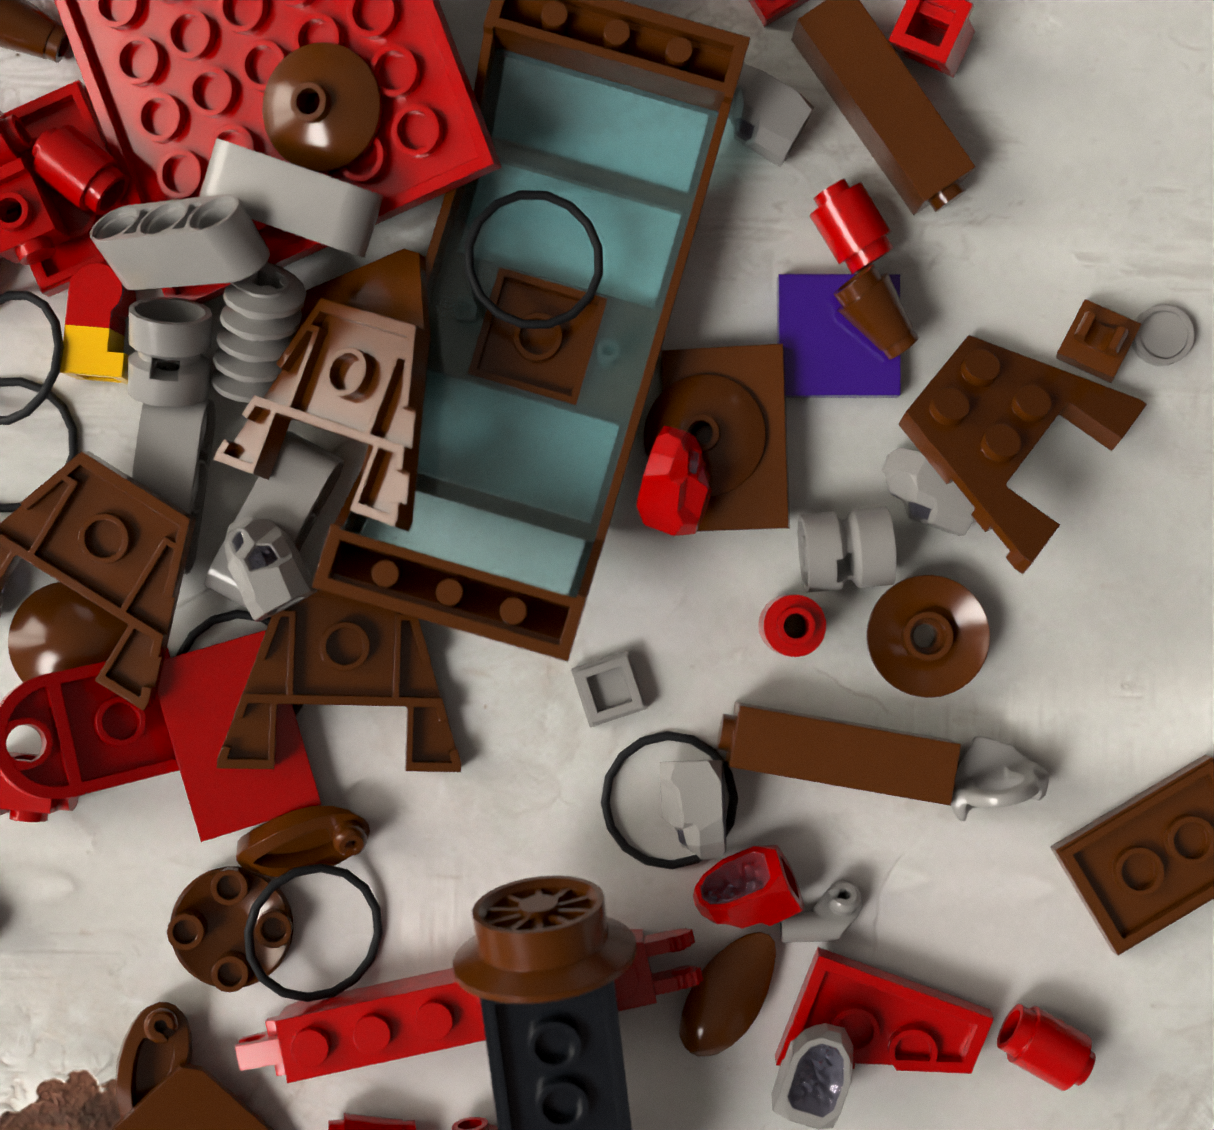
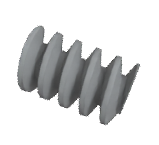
M266 262L253 275L240 281L231 282L230 285L226 286L223 299L227 306L222 309L220 314V321L223 327L219 329L216 339L220 348L216 349L213 362L216 369L212 371L210 377L213 388L226 398L249 403L254 395L263 398L282 371L276 363L300 327L302 319L301 309L304 306L306 290L303 283L293 273L281 266Z

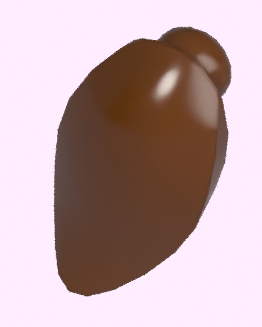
M335 806L305 807L274 818L243 835L237 841L236 860L241 867L271 877H279L295 867L319 863L335 866L349 857L361 853L365 849L370 834L369 824L364 818L349 809Z
M755 932L737 939L714 956L702 970L704 981L691 988L680 1015L679 1036L684 1048L691 1054L700 1057L721 1053L736 1043L748 1031L759 1015L769 990L776 958L775 941L770 935L763 932Z
M158 1002L143 1009L131 1023L123 1039L117 1058L115 1076L117 1104L121 1119L180 1063H191L192 1034L188 1019L174 1004Z

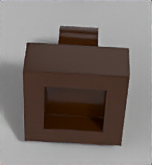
M1084 299L1057 352L1056 359L1112 383L1141 327V323Z

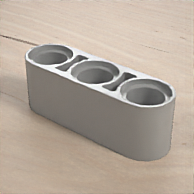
M216 138L199 197L223 194L235 195L253 220L364 258L384 198L383 195L218 138Z
M231 194L119 207L100 218L90 231L91 240L127 290L236 282L260 270L270 256L268 246L239 198Z
M210 399L186 407H159L143 403L132 470L133 479L196 517L184 570L186 575L191 572L196 559L215 430V405L213 400Z
M287 431L269 480L262 477L257 478L234 522L246 516L271 520L291 537L299 553L340 477L344 466V459L292 431ZM223 541L207 572L204 585L246 608L242 595L227 567L228 561ZM256 546L248 561L253 570L267 567L278 558L271 546Z

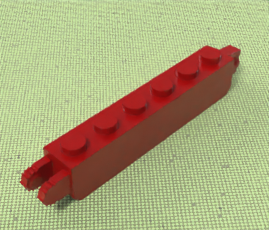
M630 929L635 935L637 954L631 966L614 980L618 1012L656 1004V995L694 987L704 981L701 967L684 965L652 973L649 957L679 952L687 949V947H691L695 943L693 929H673L645 936L643 929ZM453 968L343 991L331 998L311 1002H295L286 1006L280 1015L267 1018L265 1021L267 1031L242 1037L239 1043L235 1045L240 1071L274 1065L276 1076L286 1075L287 1083L485 1041L486 1039L480 997L464 990L456 982Z

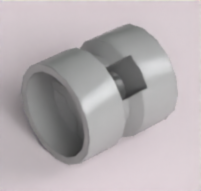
M166 297L142 299L129 306L128 341L129 345L136 350L128 356V394L139 402L159 407H186L204 402L209 397L210 362L203 353L207 352L211 347V309L191 300Z
M887 507L850 510L845 520H841L834 511L799 515L798 551L801 576L806 593L842 590L846 580H852L857 588L894 585L897 570L896 544L893 523Z

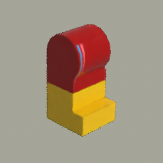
M102 263L86 264L79 268L71 278L68 289L63 337L64 349L60 372L78 380L128 384L129 355L123 353L126 330L125 322L129 316V306L136 302V291L127 290L109 265Z

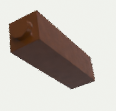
M825 0L797 20L791 41L913 216L928 205H931L937 213L964 194L967 190L962 185V182L976 166L860 0Z
M735 702L733 715H722L717 740V750L727 751L725 762L732 768L951 806L961 744L946 738Z

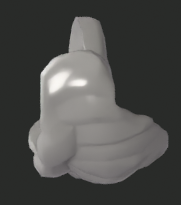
M974 737L972 745L958 762L951 801L952 809L960 821H966L967 814L972 808L1005 807L1029 799L1039 801L1047 792L1049 784L1048 772L1038 763L1031 762L1025 756L1018 753L1011 744H1004L987 737Z

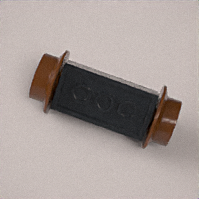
M558 875L538 876L513 881L489 891L474 904L472 916L475 936L459 948L454 956L452 965L456 982L467 992L480 997L498 1130H632L614 980L631 966L636 957L637 944L635 935L623 923L607 917L602 889L597 884L583 878Z

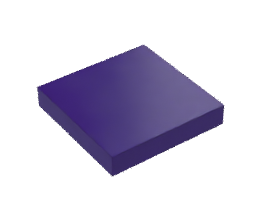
M856 274L778 275L777 344H783L785 349L786 398H898L901 395V354L889 360L883 351H880L837 311L841 305L833 293ZM889 274L900 298V274Z

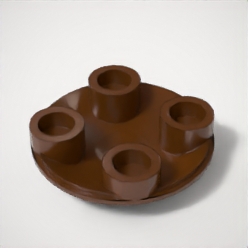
M61 582L49 584L32 593L16 611L8 635L10 660L22 682L48 673L104 662L110 657L128 625Z
M226 866L203 873L182 891L174 905L167 928V936L178 960L191 975L208 985L215 986L217 989L229 993L259 982L246 959L244 929L252 904L272 881L269 877L247 870L244 867ZM277 888L261 907L253 931L255 955L267 976L274 972L282 963L290 948L293 937L294 923L292 910L285 894L280 888Z

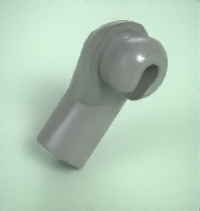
M845 880L832 884L811 911H802L780 922L781 942H832L838 940L862 910L863 901L858 887L852 882Z

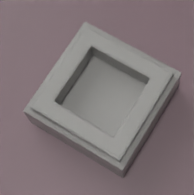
M629 650L571 669L589 727L648 709Z

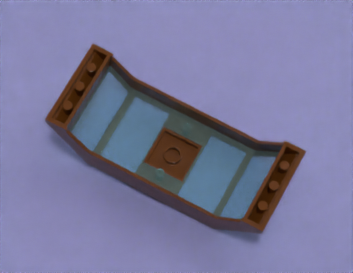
M491 0L483 24L484 34L473 92L502 168L445 193L425 258L431 342L429 343L413 523L410 531L407 532L350 510L373 449L372 446L368 445L361 471L334 524H330L312 587L568 662L607 537L705 202L750 37L622 0ZM519 190L548 191L573 202L592 221L603 247V276L594 299L574 319L550 329L520 328L496 318L475 297L465 274L464 244L474 219L494 200ZM518 200L500 207L482 224L474 244V272L483 292L501 310L522 319L548 320L570 311L586 294L594 274V248L584 226L567 209L546 200Z

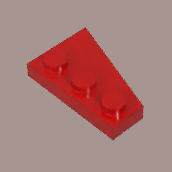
M817 947L775 1053L776 1065H781L790 1042L797 1038L803 1030L816 1024L827 1023L845 1028L853 1044L852 1069H855V1064L893 1065L896 1071L971 1074L994 1018L990 1009ZM811 1046L800 1060L820 1061L822 1050L817 1046Z

